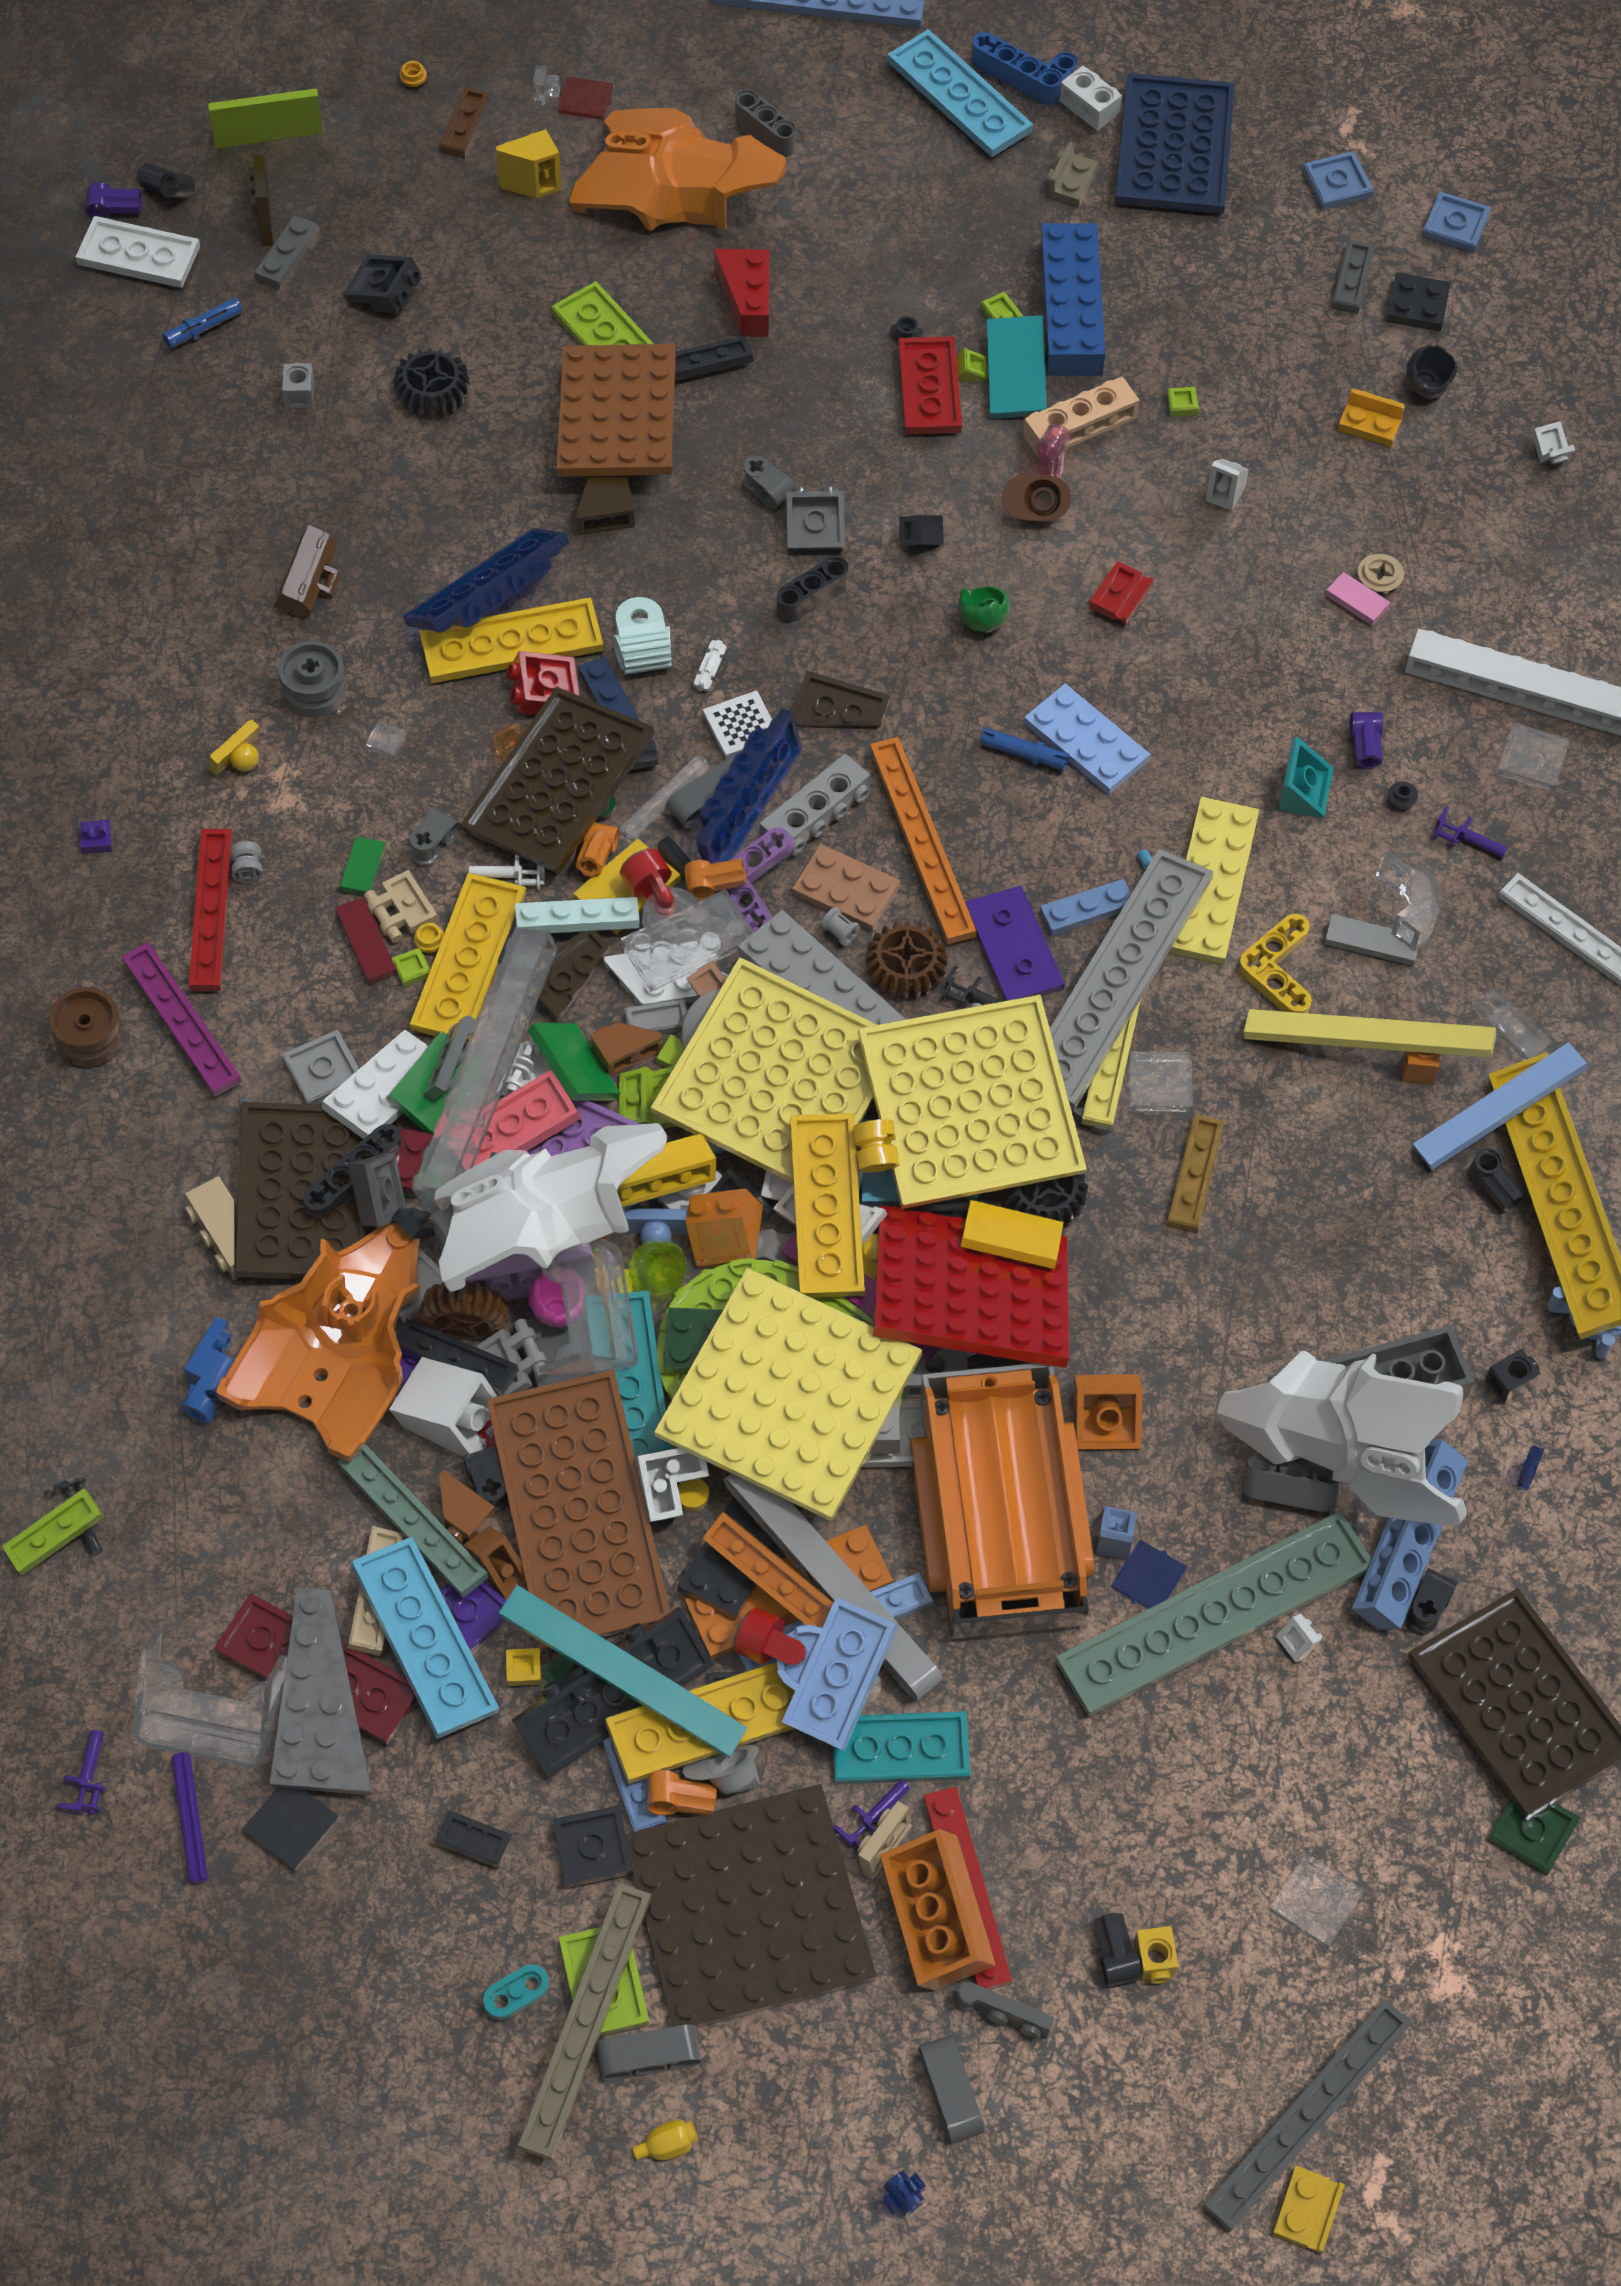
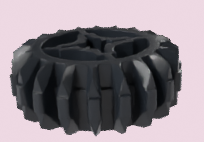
M431 347L426 352L418 349L416 355L408 353L407 360L401 359L400 367H396L393 380L395 395L400 400L403 408H409L411 414L419 411L421 417L426 413H429L432 418H434L436 413H441L445 417L446 410L455 412L456 405H463L464 398L468 397L470 385L468 369L463 364L461 358L455 357L452 351L445 354L442 347L438 351H433Z
M1085 1173L1022 1185L1027 1189V1193L1032 1196L1031 1202L1023 1195L1020 1186L1003 1189V1196L1006 1198V1208L1060 1222L1064 1221L1071 1225L1074 1222V1216L1079 1217L1082 1214V1207L1087 1203L1088 1185L1085 1183ZM1060 1179L1067 1185L1071 1195L1065 1193V1189L1059 1185Z

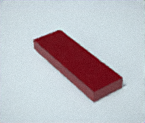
M364 897L335 907L336 914L368 985L397 975L396 967Z

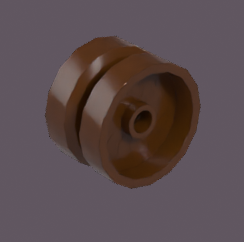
M76 988L61 995L53 1004L49 1015L50 1026L57 1050L64 1060L80 1067L100 1066L113 1059L121 1049L124 1039L122 1024L117 1006L107 993L97 988Z

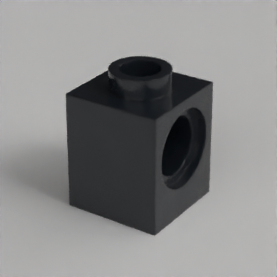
M1521 1348L1490 1366L1485 1380L1505 1405L1534 1388L1541 1373L1535 1359L1527 1356ZM1509 1372H1516L1520 1374L1522 1378H1514L1509 1374Z

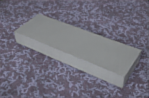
M1332 914L1324 945L1414 966L1421 936Z

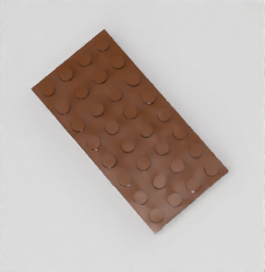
M615 1370L487 1399L528 1592L601 1637L622 1633L636 1623H641L642 1626L644 1624L652 1625L670 1613ZM539 1641L542 1651L552 1649Z

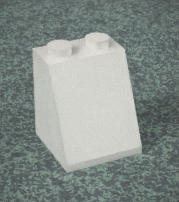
M422 1357L389 1410L403 1428L463 1457L486 1448V1439H482L475 1431L481 1430L485 1423L491 1419L487 1399L498 1397V1395L481 1373ZM492 1426L485 1431L491 1438L494 1434Z

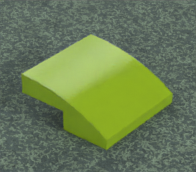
M646 1066L620 1073L619 1115L639 1124L658 1123L663 1129L676 1127L677 1125L651 1113L652 1104L675 1066L651 1071Z

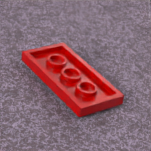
M955 337L899 338L898 349L905 434L962 433Z

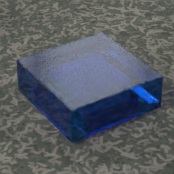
M1535 1445L1530 1448L1517 1481L1518 1486L1529 1489L1544 1449Z

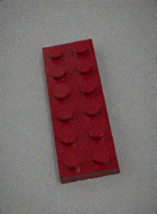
M250 1593L215 1646V1652L283 1689L293 1616ZM342 1642L359 1729L361 1732L388 1746L417 1698L405 1675L360 1651L347 1649V1644Z

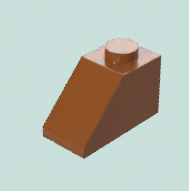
M620 1022L610 1026H602L594 1034L590 1035L591 1048L611 1078L658 1055L663 1048V1036L660 1032Z
M445 1470L439 1474L445 1528L460 1544L462 1542L465 1544L494 1523L496 1520L495 1507Z
M488 1526L463 1545L471 1556L487 1571L489 1577L487 1581L506 1601L516 1585L528 1591L522 1562L504 1534Z

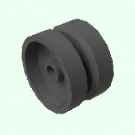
M303 641L291 646L283 653L279 661L278 674L282 697L287 707L294 713L305 717H322L334 712L341 706L346 697V679L343 661L336 649L320 641Z

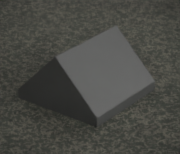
M395 1152L348 1163L361 1225L379 1227L392 1222L391 1218L397 1209L406 1208Z

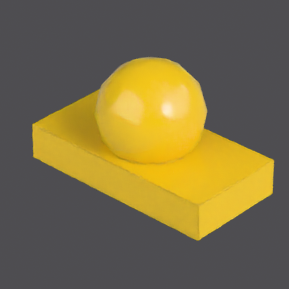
M249 720L210 755L209 770L215 776L221 773L230 763L241 772H248L256 767L259 762V754L252 744L258 739L259 725L253 720Z

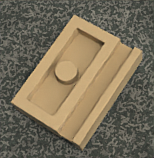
M897 1801L892 1809L888 1808L883 1812L878 1821L879 1827L872 1837L870 1835L866 1836L859 1846L858 1856L860 1866L863 1869L862 1874L871 1880H874L883 1868L880 1854L898 1847L912 1828L909 1807Z

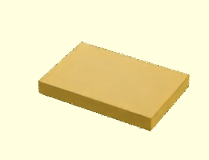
M636 839L603 868L601 874H596L573 893L574 900L634 897L622 880L619 872L622 864L631 855L649 847L639 839ZM667 863L672 871V875L666 883L670 889L680 881V874ZM642 897L637 898L639 915L648 908ZM613 929L611 931L617 935L623 929Z
M971 1200L961 1247L1054 1269L1059 1251L1063 1222Z

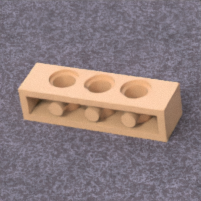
M1123 376L1115 380H1109L1101 386L1089 391H1083L1071 399L1057 402L1050 408L1032 413L1024 420L1023 437L1041 460L1136 419L1140 400Z

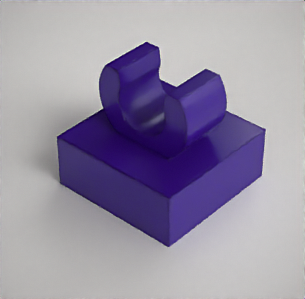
M110 820L80 822V848L82 854L112 852V826Z

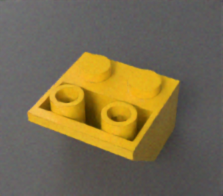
M546 129L495 147L498 185L501 189L536 199L561 190L559 151Z

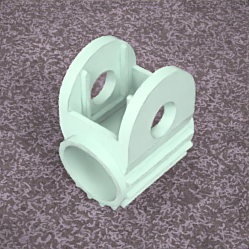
M634 597L624 601L616 612L617 634L612 635L615 655L621 670L626 675L670 668L672 665L670 626L665 627L660 606L655 601L645 597ZM641 612L646 614L648 619H631L633 614Z

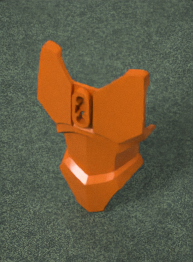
M675 108L612 111L604 121L607 132H611L605 139L606 146L604 151L597 156L585 173L575 182L569 201L572 210L578 213H585L587 208L628 210L636 214L649 231L664 223L688 222L691 224L714 225L724 232L727 227V198L745 191L775 185L786 173V158L765 146L751 135L735 138L732 145L707 139L699 128H695L689 115Z
M397 1223L379 1226L360 1241L339 1252L327 1240L322 1238L320 1243L321 1254L304 1276L302 1282L278 1293L270 1300L260 1301L257 1321L253 1331L227 1375L222 1377L217 1387L218 1399L240 1411L253 1409L287 1410L301 1419L312 1422L321 1435L329 1454L348 1462L352 1461L387 1412L403 1381L402 1367L400 1365L402 1352L394 1328L402 1306L407 1305L420 1294L417 1274L420 1239H412ZM319 1375H325L327 1377V1379L324 1381L316 1380V1378ZM308 1398L311 1399L310 1407H300L301 1403L307 1402Z

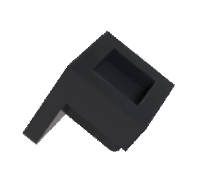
M915 515L899 517L900 546L942 545L944 543L943 516Z

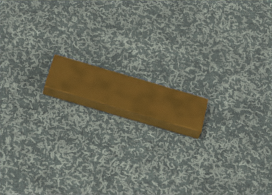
M1194 1114L1167 1226L1198 1233L1225 1121Z

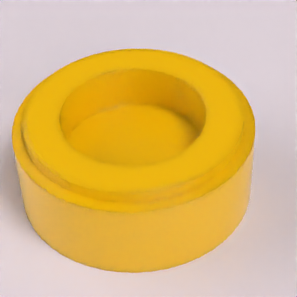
M702 1479L679 1483L678 1491L682 1509L696 1512L702 1510L709 1501V1488Z

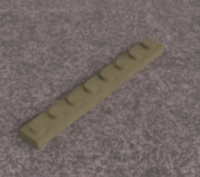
M618 1883L518 2144L520 2150L551 2161L553 2160L652 1898L650 1893Z

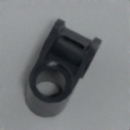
M492 1446L464 1455L465 1468L476 1494L495 1507V1513L504 1510L508 1503V1496L501 1463L495 1447ZM494 1491L496 1495L491 1496L489 1492Z
M1427 1568L1416 1592L1417 1596L1407 1616V1624L1412 1632L1418 1635H1428L1433 1632L1444 1608H1447L1458 1581ZM1422 1613H1425V1614H1427L1428 1616H1427V1617H1424V1616H1422L1421 1614H1422Z

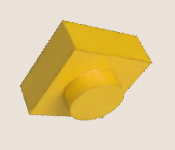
M540 1648L506 1650L507 1686L541 1684Z

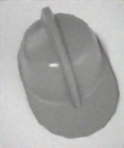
M756 1745L735 1748L730 1758L720 1753L685 1765L682 1773L685 1778L691 1780L709 1779L723 1794L740 1793L759 1785V1776L754 1760L758 1755L759 1748Z

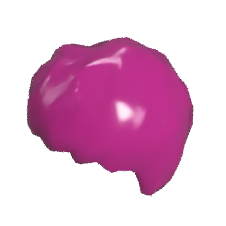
M558 1267L548 1268L547 1271L540 1272L528 1292V1305L532 1309L534 1317L542 1324L557 1328L573 1325L583 1312L585 1295L583 1280L572 1271L562 1270Z

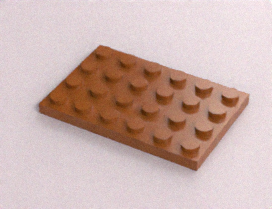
M676 344L563 346L556 466L557 477L672 475Z

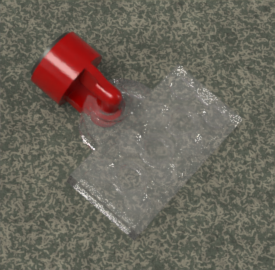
M647 848L631 855L622 864L619 872L622 880L634 897H642L646 903L642 913V925L644 928L621 938L620 946L650 992L698 970L711 960L715 962L738 951V945L754 933L726 889L699 901L692 893L684 889L667 887L666 883L670 879L672 871L657 849Z

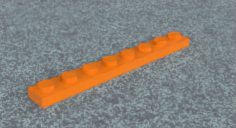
M899 737L870 744L871 755L947 945L976 937V928Z

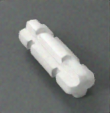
M712 640L699 667L698 674L693 681V686L700 692L710 689L713 682L711 679H714L725 654L726 645L721 640Z

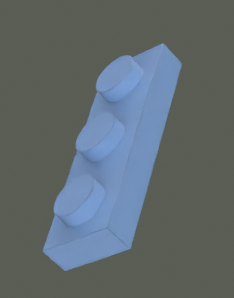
M1121 879L1040 906V914L1050 935L1054 936L1120 914L1131 892L1125 880Z

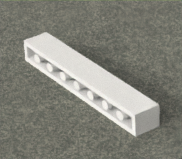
M1418 628L1405 673L1621 736V687L1608 684L1605 681H1597L1580 676L1574 672L1556 669L1547 664L1525 660L1519 656L1501 653L1492 648L1477 646L1461 639L1446 637L1434 631Z

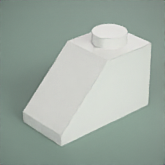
M1225 459L1214 461L1211 466L1206 501L1232 511L1246 487L1249 469Z

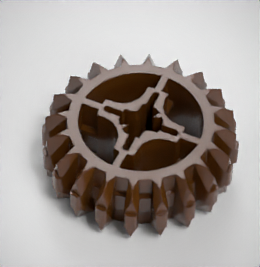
M908 920L904 926H899L895 921L892 929L884 925L881 934L875 932L873 942H869L867 954H865L866 971L868 975L872 976L871 981L873 985L880 984L882 993L891 990L892 998L897 993H901L904 1000L908 998V994L912 993L918 999L920 991L929 995L932 986L938 987L940 978L945 976L948 963L945 944H941L940 935L933 936L931 927L922 930L920 922L915 927H912ZM905 953L908 954L907 967L905 966Z
M468 1281L465 1282V1287L450 1292L443 1282L441 1285H432V1288L426 1289L420 1307L421 1319H423L422 1324L460 1340L473 1341L479 1339L484 1341L503 1329L508 1317L506 1299L498 1291H492L489 1286L482 1287L479 1283L471 1284Z

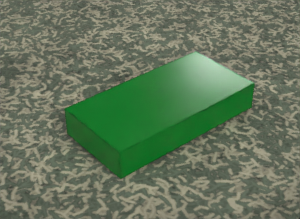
M356 836L340 884L341 892L364 896L367 891L373 890L386 850V842Z

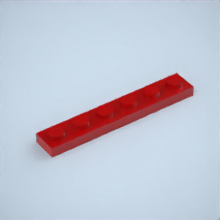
M201 829L189 976L190 991H221L233 839L232 829Z
M957 1787L924 1794L923 1800L932 1832L942 1829L957 1835L996 1964L992 1968L973 1975L975 1984L989 1990L1012 1985L1011 1974Z

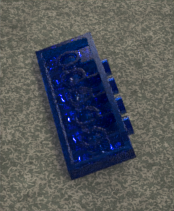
M532 528L404 614L403 618L406 625L437 633L448 630L452 625L463 628L475 625L485 613L497 610L507 598L519 595L529 583L541 580L548 573V570L552 568L548 558L557 556L561 552V548L569 544L566 534L564 532Z
M782 708L776 718L771 720L768 730L757 727L756 730L749 733L743 750L735 755L728 773L720 778L714 795L705 801V805L700 813L704 829L698 833L696 838V845L701 860H706L713 864L729 861L735 856L803 748L792 711Z

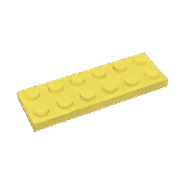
M1201 797L1186 860L1212 870L1213 879L1169 953L1222 965L1225 964L1260 809Z

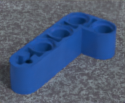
M980 32L974 35L972 39L971 63L976 68L1045 105H1053L1059 102L1061 81L1077 70L1078 59L1070 52L1058 53L1046 64L991 33Z

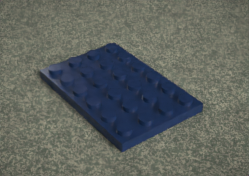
M1128 73L1115 204L1224 214L1235 83Z

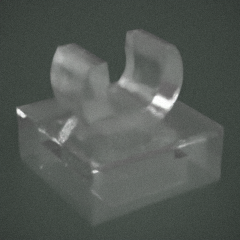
M536 65L533 82L535 105H546L547 95L550 97L560 96V76H548L547 66Z

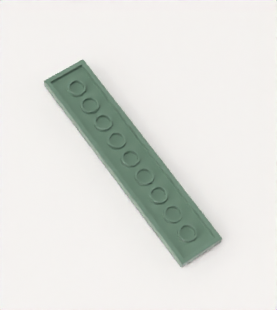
M1339 1511L1056 1656L1055 1662L1088 1717L1363 1576L1366 1574L1372 1559L1342 1512Z

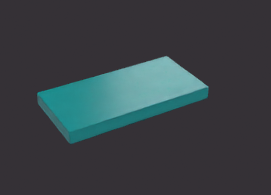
M1043 315L987 319L991 419L1028 417L1034 412L1047 409Z
M967 1711L860 1715L846 1749L841 1750L833 1746L835 1784L899 1782L900 1780L904 1782L970 1780Z

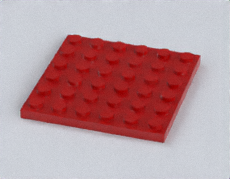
M880 1205V1208L886 1210L887 1215L879 1223L877 1231L873 1336L1067 1368L1069 1361L1067 1236L1061 1235L1056 1265L1054 1269L961 1247L966 1223L964 1218Z

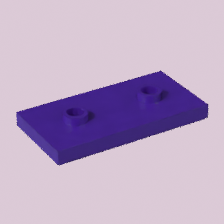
M1022 885L965 902L976 928V936L1004 1001L1036 995L1044 996L1064 990L1065 983Z

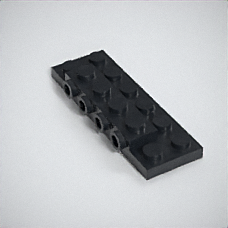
M679 1607L652 1625L644 1624L642 1626L641 1623H636L630 1626L623 1633L625 1638L614 1644L681 1687L714 1665L683 1609ZM575 1663L568 1669L570 1674L568 1677L560 1682L558 1679H554L544 1684L540 1689L542 1694L535 1698L537 1703L514 1717L512 1722L544 1776L549 1778L610 1736L605 1724L606 1718L642 1707L643 1705Z

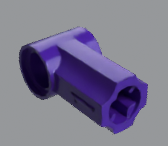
M94 182L88 186L85 212L91 218H94V216L108 218L110 213L140 214L142 212L141 189H111L108 184Z
M1351 712L1349 731L1350 737L1354 738L1356 765L1362 767V769H1374L1380 766L1383 761L1381 746L1383 733L1382 712Z

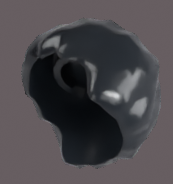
M1429 344L1419 348L1411 355L1406 364L1405 377L1408 381V386L1417 395L1423 396L1426 399L1437 398L1444 394L1452 384L1458 366L1454 357L1447 353L1445 348Z

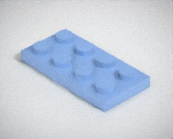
M1066 683L1024 717V725L1053 749L1069 753V762L1108 795L1150 761L1151 754Z

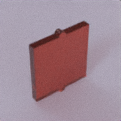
M567 76L564 90L560 92L561 101L558 113L605 120L608 105L612 104L613 83Z

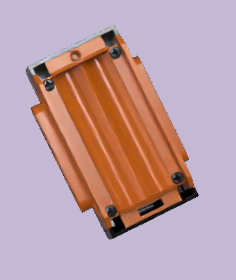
M1034 1363L923 1374L920 1402L925 1437L910 1438V1452L913 1455L912 1468L929 1593L945 1591L951 1638L957 1639L1084 1626L1089 1612L1086 1577L1094 1576V1558L1075 1428L1073 1422L1064 1423L1059 1385L1055 1376L1054 1366Z

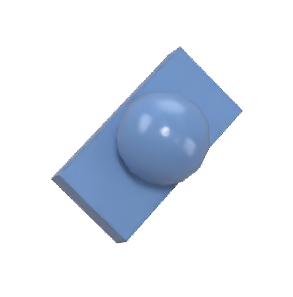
M624 1209V1214L629 1228L626 1233L640 1234L643 1245L649 1250H662L669 1244L671 1234H688L686 1227L688 1210Z

